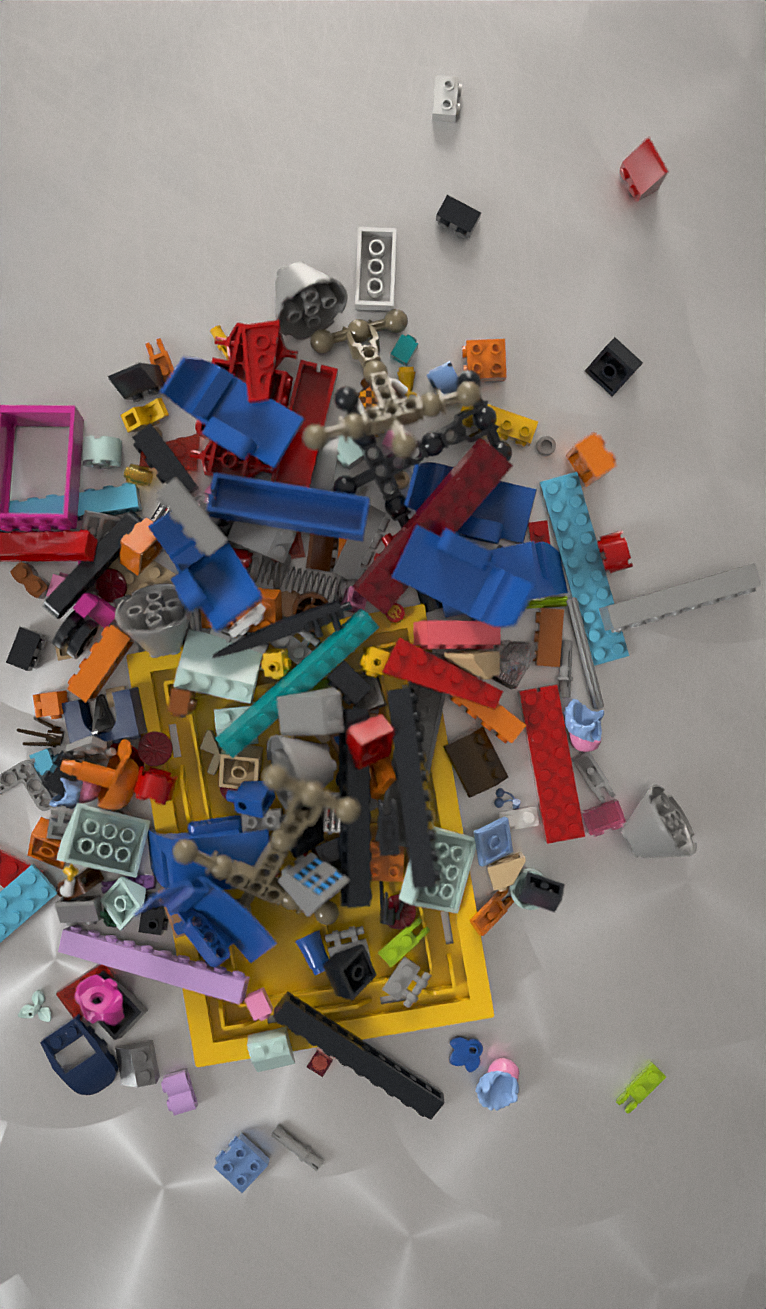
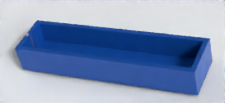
M213 473L211 493L209 494L206 509L209 517L364 542L370 497Z

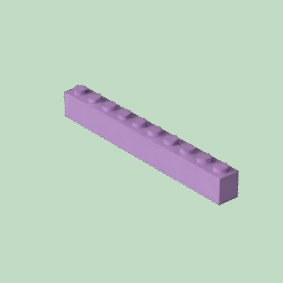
M79 925L69 926L62 931L58 950L60 953L240 1004L245 999L250 977L245 976L243 972L227 971L223 966L212 967L205 961H192L184 955H171V952L167 950L157 951L152 946L136 945L132 940L122 941L114 935H101L97 930L87 931Z

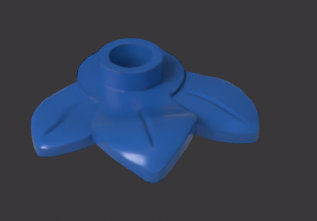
M456 1037L450 1041V1045L455 1049L450 1055V1064L454 1066L465 1065L469 1073L475 1071L480 1065L479 1056L483 1052L482 1043L477 1039L467 1040L463 1037ZM474 1047L476 1051H472L470 1048Z

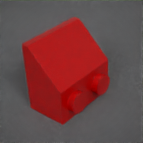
M382 714L370 717L368 720L348 728L347 744L358 770L391 755L395 729Z

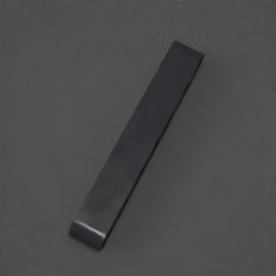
M133 510L128 511L96 545L94 561H81L46 598L42 607L55 618H62L120 556V542L123 536L129 535L133 531L134 526L144 519Z

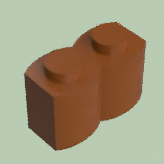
M19 562L10 571L12 577L18 583L23 584L31 596L39 599L46 597L50 583L43 577H40L33 566Z

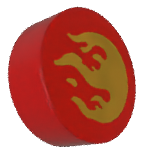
M395 603L386 613V618L391 623H399L405 616L403 606Z

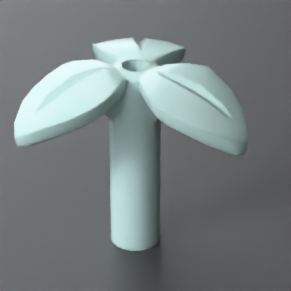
M37 990L31 998L34 1006L30 1004L23 1006L19 1011L18 1017L25 1019L33 1018L38 1013L40 1020L50 1022L52 1017L50 1009L40 1006L45 1002V996L41 991Z

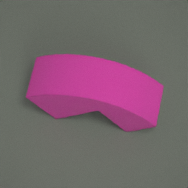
M84 593L72 608L84 618L87 615L90 616L104 629L114 620L116 612L114 606L91 593Z

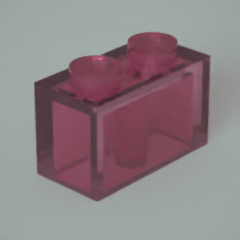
M617 799L581 811L587 833L594 837L604 834V830L609 828L612 830L623 827V823H626Z

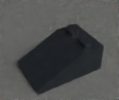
M103 970L98 976L104 980L111 978L117 983L118 991L122 993L124 1018L116 1025L102 1020L97 1022L114 1040L122 1038L148 1010L131 992ZM95 998L92 1000V1003L100 1004L101 1000Z

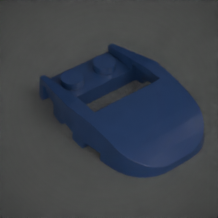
M78 1014L44 1037L40 1044L52 1069L74 1092L80 1095H93L108 1087L115 1080L118 1074V1065L114 1055L109 1052L106 1041L95 1033L96 1030L91 1025L86 1026L80 1020L82 1016ZM84 1035L96 1053L68 1072H65L56 1060L55 1054Z

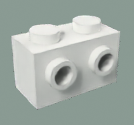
M436 75L433 121L455 122V117L460 115V103H457V96L461 97L462 84H458L459 77Z

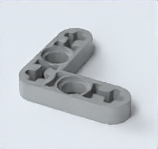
M29 760L22 761L0 774V782L3 785L0 786V795L22 782L38 809L42 811L50 810L52 806L49 805L50 802H48V807L47 805H42L43 798L41 796L37 797L36 794L44 790L45 793L42 794L44 799L48 798L51 801L54 797L51 791L41 784L43 781L41 780L42 776L36 771L34 763ZM23 765L30 766V769L28 770L29 774H35L36 777L30 778L27 781L26 778H28L29 775L27 772H22V769L24 768ZM7 774L14 776L15 779L12 784L5 782ZM33 780H37L41 784L38 791H34L31 788Z

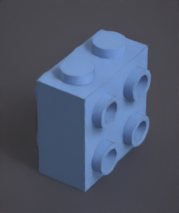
M241 1133L238 1138L234 1136L228 1143L229 1147L225 1152L221 1150L217 1154L214 1168L237 1190L243 1193L268 1166L270 1159Z

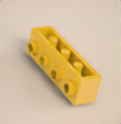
M487 404L496 412L497 420L495 424L500 426L496 430L500 440L507 441V439L515 441L514 444L517 446H530L538 421ZM462 405L461 411L466 410L470 407ZM473 415L462 421L463 426L466 428H471V426L476 428L473 424Z

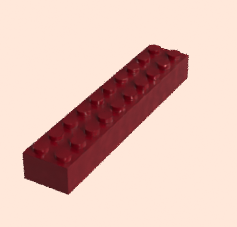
M479 438L352 586L355 591L385 615L409 587V585L392 578V575L416 525L440 537L445 529L456 533L513 465L486 440Z

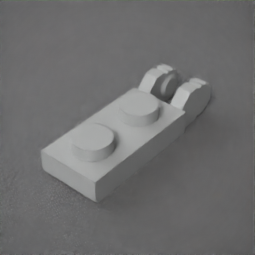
M583 752L572 759L576 768L601 804L606 802L604 796L598 790L601 787L605 786L607 793L612 798L616 796L609 785L608 779L590 752Z

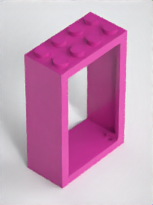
M0 405L1 530L12 531L13 529H20L21 531L28 532L32 531V529H39L45 532L51 531V529H58L59 531L77 529L84 419L75 405ZM17 426L70 427L63 514L9 513L15 431Z

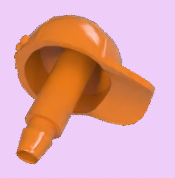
M123 739L117 748L116 754L110 758L106 767L86 761L79 763L75 760H63L60 770L70 776H77V780L101 786L97 806L107 810H118L127 806L134 796V787L139 767L129 757L131 743Z

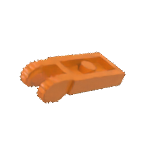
M161 338L156 340L161 353L155 355L152 345L150 343L145 345L150 355L151 364L160 366L164 382L166 383L173 373L174 367Z
M508 890L497 891L469 920L479 936H484L513 904L514 900L511 896L501 901L509 892Z

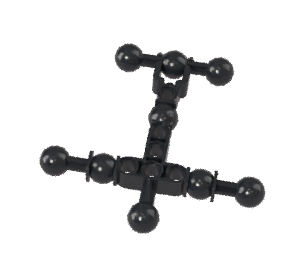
M473 370L463 371L457 378V387L464 382H473L479 388L481 386L480 376ZM347 386L340 388L334 397L337 408L346 412L347 415H360L357 408L359 403L357 391ZM480 397L476 405L457 413L454 416V421L444 426L440 431L426 433L421 441L417 440L419 455L415 458L411 456L402 458V463L399 466H394L393 464L394 459L398 457L394 452L384 456L380 447L376 445L378 444L375 440L376 434H369L367 436L364 433L362 437L352 439L354 444L362 450V455L369 470L353 478L347 475L340 476L333 484V491L355 495L357 488L374 480L379 491L384 495L385 511L391 516L393 521H398L402 529L409 521L408 515L411 514V510L404 505L406 497L399 490L393 475L421 462L424 458L439 455L444 448H449L448 445H455L463 441L473 443L484 436L487 437L490 445L508 461L512 457V449L508 443L500 440L496 431L500 427L495 424L497 420L496 412L493 408L487 406L488 401H483L482 397ZM473 415V424L480 430L467 435L466 427L463 426L462 421ZM452 430L454 437L451 440H447L446 434ZM375 448L376 455L371 458L368 457V450ZM384 466V473L377 475V467ZM387 483H392L393 485L390 492L384 491Z

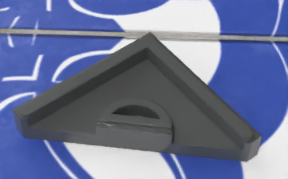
M104 694L96 697L92 735L109 730L115 725V720Z

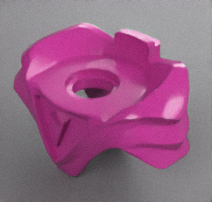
M93 975L78 984L75 999L81 1006L87 1021L94 1024L98 1020H102L116 1025L124 1018L122 993L118 991L117 983L111 978L104 980L98 975ZM99 998L101 1003L93 1004L92 1000Z

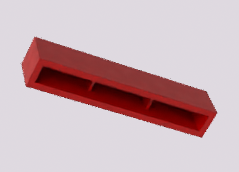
M83 529L76 532L70 530H62V532H37L32 530L28 532L11 531V533H4L0 531V562L94 561L98 539L90 531Z

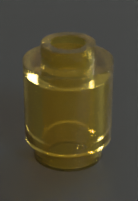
M131 463L129 467L126 466L123 477L126 478L128 483L145 487V485H151L153 471Z

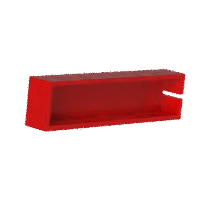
M300 359L288 409L305 420L276 469L273 468L270 482L310 488L319 450H313L306 446L303 441V433L311 425H320L325 428L338 376L337 368L321 365L320 372H317V363Z
M552 684L538 687L540 692H537L536 688L517 691L523 723L526 725L524 730L545 842L549 844L585 837L558 685Z

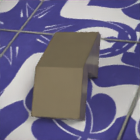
M207 730L200 749L214 754L207 772L215 775L220 766L221 748L215 739L214 732Z

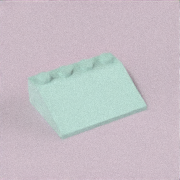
M189 629L173 687L251 704L254 698L263 654L248 649L213 659V655L233 642L227 643L225 639Z
M77 803L61 840L56 860L136 878L150 821Z
M433 826V829H436L437 832L435 847L439 850L440 861H437L438 869H441L443 880L440 881L441 885L413 889L409 861L399 899L411 905L458 914L476 849L475 837Z

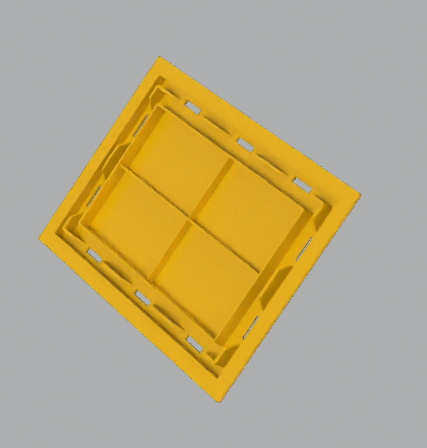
M420 604L403 607L405 616L399 623H391L387 620L386 614L384 615L380 611L368 613L379 628L343 661L358 674H362L364 671H361L362 665H360L362 655L366 654L367 648L374 647L390 652V656L399 637L414 645V622L427 621L425 606ZM350 617L340 619L341 625L345 623ZM332 622L321 627L324 636L318 638L321 640L318 646L335 631ZM299 633L293 636L301 643L305 639ZM268 643V644H269L268 649H269V648H275V647L272 646L270 643ZM312 643L308 645V648L312 651L317 648ZM184 645L181 646V651L175 655L169 654L152 658L147 651L126 656L131 688L138 687L147 732H161L171 740L169 725L176 724L181 757L174 758V752H172L170 759L161 766H149L144 763L146 771L153 767L171 772V777L178 776L171 801H167L166 805H160L155 803V800L150 799L156 832L160 834L188 832V823L235 815L242 816V814L235 811L234 803L228 802L220 792V766L215 775L207 772L214 754L200 749L207 730H212L215 737H217L215 709L252 706L282 678L273 679L272 676H265L264 671H259L254 698L251 704L196 692L195 699L198 700L196 711L186 715L184 718L172 716V712H167L171 689L176 688L173 686ZM423 649L427 652L433 653L432 649ZM292 660L290 671L297 665ZM341 661L334 669H332V670H331L324 678H322L321 680L327 679V677H328L343 661ZM383 674L378 676L387 705L379 708L378 715L382 714L391 725L387 691L403 689L402 685L408 684V681ZM341 698V705L344 709H353V704L349 706ZM442 711L429 781L427 783V788L430 789L432 801L429 802L431 809L434 811L435 819L433 825L464 834L452 763L443 748L444 745L448 744ZM279 718L258 736V744H249L263 747L259 781H263L262 776L265 769L272 765L271 760H267V744L271 736H281ZM315 735L285 736L322 744ZM330 739L326 744L329 747L331 760L334 759L336 762L337 770L333 771V780L323 789L324 791L339 793V786L336 785V776L339 772V757ZM394 741L392 743V750L390 755L391 761L394 752ZM276 795L269 809L283 808L284 815L287 813V809L282 806ZM382 795L380 798L376 799L377 802L378 800H384V796ZM378 807L370 811L371 840L376 838L378 828L377 816H379ZM275 830L268 831L269 842ZM324 832V840L316 846L340 837V833L333 832L328 835L327 832ZM404 847L403 881L409 863L408 847ZM290 850L287 851V855L278 869L280 871L278 877L283 875L281 871L288 865H291V867L296 865L294 861L297 859ZM470 871L458 914L448 912L453 943L446 944L441 910L415 906L416 917L414 921L420 918L422 922L412 932L418 935L426 927L430 931L420 939V942L405 957L420 966V970L417 973L420 977H422L425 971L431 977L428 980L429 984L427 987L422 989L418 995V1000L416 1003L413 1002L410 1008L403 1004L405 1000L381 1004L380 997L390 996L382 988L402 958L390 967L378 952L403 929H393L388 925L380 923L379 881H370V890L372 892L370 907L347 908L341 906V890L329 901L337 905L339 915L337 920L329 925L319 923L314 913L307 917L302 910L297 914L296 909L288 910L282 904L270 903L255 896L250 904L251 915L264 927L277 944L252 963L247 960L234 944H231L228 947L230 950L229 958L219 965L225 967L227 971H240L245 976L250 977L246 995L264 987L273 1006V1011L270 1015H273L275 1006L288 991L362 1040L494 1017L482 939L469 921L477 913ZM383 881L384 893L388 892V898L392 895L400 894L403 882ZM238 888L223 890L234 900L241 898L244 891ZM351 926H355V928L363 926L364 934L357 935L358 940L366 938L371 956L370 961L376 976L353 1001L336 996L326 972L314 975L295 941L320 930L325 951L330 959L328 947L335 946L334 941L326 942L325 935L331 934L335 930H338V932L347 930ZM173 933L177 956L184 955L192 961H205L186 935L175 938ZM351 937L340 939L341 944L352 942ZM412 980L407 989L412 991L417 983ZM182 988L196 1067L251 1059L247 1047L248 1035L286 1027L277 1022L268 1023V1019L262 1021L257 1019L254 1021L245 1000L237 1004ZM286 1027L292 1051L317 1047L312 1046L305 1038L295 1035L291 1029Z

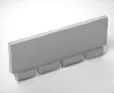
M370 505L364 542L347 539L332 572L351 582L361 577L366 569L360 565L368 566L375 553L369 550V547L377 549L383 536L377 531L385 532L390 522V519L384 517L385 512Z

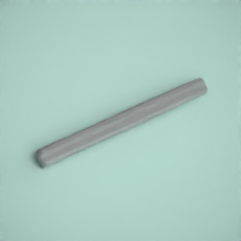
M575 597L567 599V605L594 709H600L604 707L578 600Z

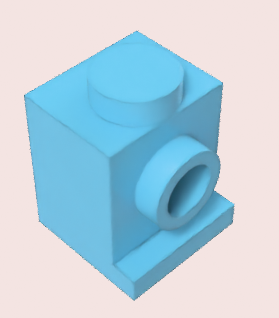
M47 748L29 756L30 759H35L34 767L42 776L46 770H50L52 767V760L55 755L52 748Z

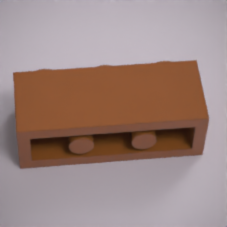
M539 608V612L535 614V623H538V631H534V642H537L536 650H534L535 657L532 661H535L537 666L560 667L564 609Z

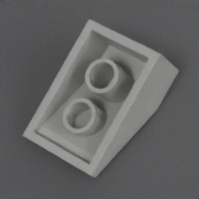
M233 521L227 539L284 563L297 531Z
M335 688L277 697L281 736L325 735L344 731L341 695Z

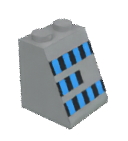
M313 853L306 857L301 855L294 861L296 865L293 867L288 865L281 871L283 875L278 880L307 917L335 896L350 881L346 876Z

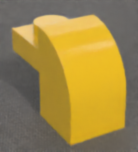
M156 398L144 406L133 407L120 416L127 432L130 433L141 431L150 423L155 426L160 423V420L169 416L163 399Z

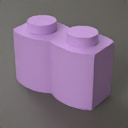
M184 1069L165 1075L161 1086L163 1092H167L169 1100H167L169 1111H172L175 1116L196 1109L198 1103L188 1070Z

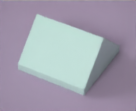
M122 876L101 898L102 905L120 931L135 917L133 913L144 904L146 888Z

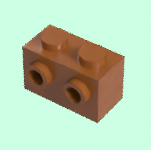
M178 687L172 688L167 712H172V716L179 718L192 714L197 708L196 691Z

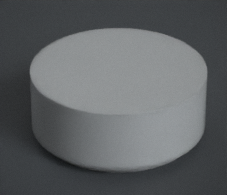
M550 436L541 437L536 444L538 453L543 456L551 455L556 448L555 440Z

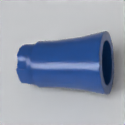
M320 930L295 941L314 975L324 972L323 965L329 958L321 939Z

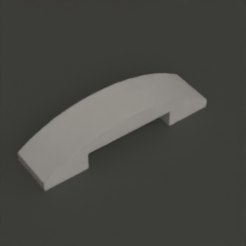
M339 438L328 439L326 445L319 449L313 489L332 491Z

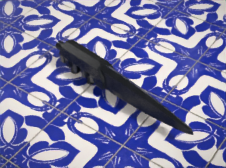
M334 600L272 623L219 650L213 655V659L300 633L302 629L305 632L314 629L316 637L319 638L324 636L321 626L329 625L331 622L334 630L339 631L342 629L340 619H345L343 612L352 609L350 601L340 604L338 600Z

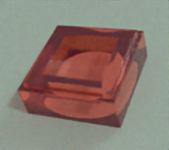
M316 1050L307 1064V1068L323 1077L333 1059Z

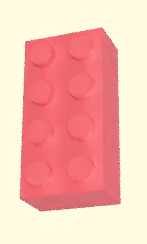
M480 621L414 622V645H420L421 649H494V645H501V628L493 627Z

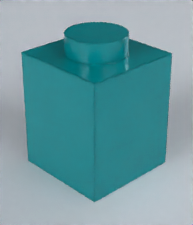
M401 334L390 353V358L407 367L418 349L417 340L411 335L407 334L405 336Z

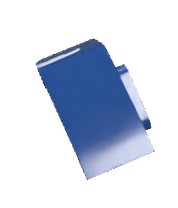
M183 356L160 391L166 398L206 426L202 432L204 436L244 460L250 453L275 469L305 420L271 398L269 401L249 403L247 384L202 358Z
M428 461L415 464L404 505L416 512L454 467ZM500 481L455 534L492 544H499L500 539L524 543L537 489Z
M170 511L149 525L148 528L165 549L179 572L171 580L182 602L190 613L200 607L217 633L263 597L228 541L210 556L206 553L202 554L195 546L196 540L193 537L189 539L183 532L184 526L181 522L176 523L169 515Z
M416 525L392 575V578L480 622L500 628L517 625L536 586L492 564L490 561L494 553L447 529L444 530L440 537Z
M534 541L489 550L494 553L490 561L492 564L536 586L530 600L568 593L560 553L550 544L545 542L534 543ZM442 602L445 618L464 614Z
M241 815L188 823V832L160 834L151 827H149L147 833L150 867L155 878L163 888H168L184 880H188L191 884L196 878L203 876L222 890L237 889L230 883H226V879H216L210 873L206 875V867L196 862L189 864L177 862L173 856V847L179 840L188 839L193 841L198 851L212 856L213 852L217 851V855H226L231 858L232 862L237 860V862H243L253 867L269 843L268 830L243 832Z
M203 876L196 878L191 884L188 880L173 884L152 896L133 913L135 916H138L158 906H165L169 912L177 913L183 921V932L205 961L212 967L221 965L229 958L230 950L228 947L231 944H234L250 963L277 944L264 927L244 907Z

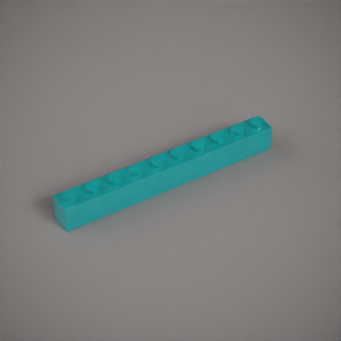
M360 608L341 625V630L334 631L215 738L232 759L279 718L277 697L308 692L379 628L368 613Z

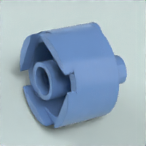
M450 361L430 370V373L427 374L432 387L440 389L442 396L457 391L458 376Z

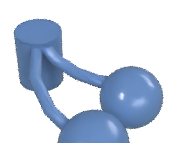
M502 788L496 790L497 797H503L504 793L514 799L503 801L502 798H497L494 802L497 808H501L505 802L512 801V807L519 809L521 803L519 799H515L512 794L505 792Z

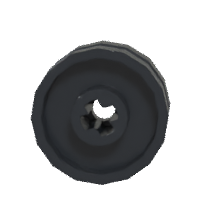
M74 610L56 632L52 644L60 650L67 647V654L77 659L88 648L96 636L100 625L92 619L85 621V618Z

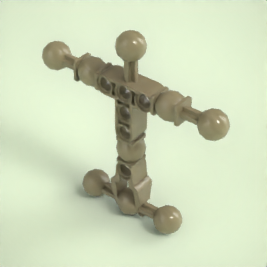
M392 309L387 312L384 319L374 322L370 319L368 321L355 319L348 327L343 326L341 331L334 333L325 329H318L312 334L310 339V345L313 350L318 353H327L331 351L335 343L347 340L352 358L358 359L364 369L363 376L370 383L377 406L371 407L365 412L360 411L361 415L350 414L344 420H342V417H339L340 425L329 428L311 425L304 431L303 441L308 448L319 450L326 445L328 439L342 435L345 442H348L347 437L358 439L364 433L368 436L369 434H378L392 430L394 435L391 443L392 451L398 457L408 458L416 451L417 442L411 434L405 433L403 426L424 420V416L435 417L441 411L444 415L446 414L445 407L460 403L463 406L472 407L479 402L481 390L473 382H464L459 385L456 392L442 396L440 389H437V394L427 392L420 399L417 395L416 397L397 400L387 376V367L381 362V358L378 355L380 343L377 332L386 329L392 333L404 331L408 324V318L404 311L400 309ZM371 337L370 345L362 347L361 343H364Z
M271 765L265 769L262 776L265 786L275 791L285 788L293 793L287 800V813L284 821L281 822V827H278L273 832L271 841L265 847L254 867L243 862H237V860L232 862L231 858L226 855H217V851H214L212 856L198 851L193 841L188 839L179 840L174 845L173 856L180 864L196 862L206 867V875L210 873L216 879H226V883H230L233 887L244 891L241 898L235 899V901L250 914L252 913L250 904L255 896L270 903L282 904L288 910L296 909V913L299 914L302 909L278 882L280 878L275 876L283 863L284 857L287 855V851L295 846L297 837L307 825L315 823L323 806L334 810L337 818L346 823L354 822L359 817L361 810L355 799L349 797L342 798L341 800L330 796V791H324L322 785L318 782L309 781L305 783L304 779L299 782L288 777L286 769L282 766ZM299 799H301L303 804L312 808L303 811L302 809H295V806ZM327 901L314 914L319 923L329 925L337 920L339 909L334 902Z

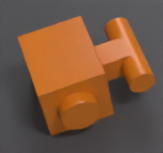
M67 691L33 695L35 717L50 716L51 719L62 718L64 713L61 703L68 702Z

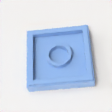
M502 817L474 831L480 866L484 867L513 852L508 818Z

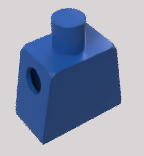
M244 781L237 791L228 790L226 794V800L234 802L237 813L258 818H264L276 798L275 790L267 788L263 781Z

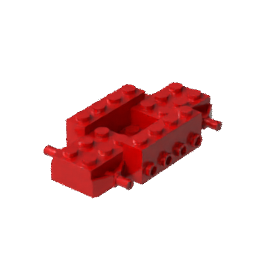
M237 322L228 337L216 336L214 341L215 344L227 347L229 360L212 358V363L246 383L241 325L246 324ZM279 332L270 398L287 408L294 378L287 371L277 370L276 368L286 357L297 359L298 351L287 350L282 333ZM197 420L195 424L196 434L210 440L202 434L206 426ZM212 440L208 442L202 452L193 449L190 451L192 453L190 458L202 460L204 475L213 478V473L255 479L261 471L270 474L273 472L271 470L273 467L263 464L260 459L249 453L244 460Z

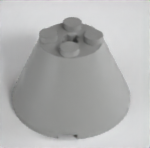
M302 260L286 268L282 267L277 271L275 282L276 320L281 321L280 332L283 335H291L297 339L310 337L318 329H326L332 325L337 314L344 311L348 294L343 284L338 280L305 264Z
M155 584L143 587L132 592V597L126 601L123 599L119 603L115 612L117 624L146 650L152 658L169 654L175 655L181 651L180 648L184 642L191 613L182 602L174 584Z
M280 735L271 736L268 740L267 760H271L272 765H280L285 768L288 777L299 782L303 779L305 783L309 781L318 782L323 788L333 780V771L337 770L335 760H331L329 747L326 743L320 744ZM285 788L276 790L279 801L287 809V800L293 792ZM301 799L297 802L295 809H300L305 805L301 802Z
M653 785L648 789L624 825V829L621 830L622 836L625 840L629 841L632 846L631 851L636 858L639 856L642 858L690 856L697 850V843H693L691 838L694 836L692 827L672 795L668 797L663 792L665 789L660 785Z

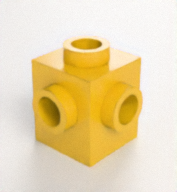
M374 647L367 648L366 654L362 655L360 665H362L361 671L366 672L365 675L372 678L382 676L383 673L381 672L390 652Z
M269 648L263 653L262 669L265 672V676L280 679L290 671L291 659L288 658L287 648Z

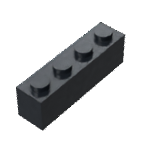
M151 423L132 437L135 441L133 446L139 453L143 452L146 455L145 462L151 469L155 467L158 471L156 476L162 484L165 482L168 484L177 477L190 494L199 489L198 485Z

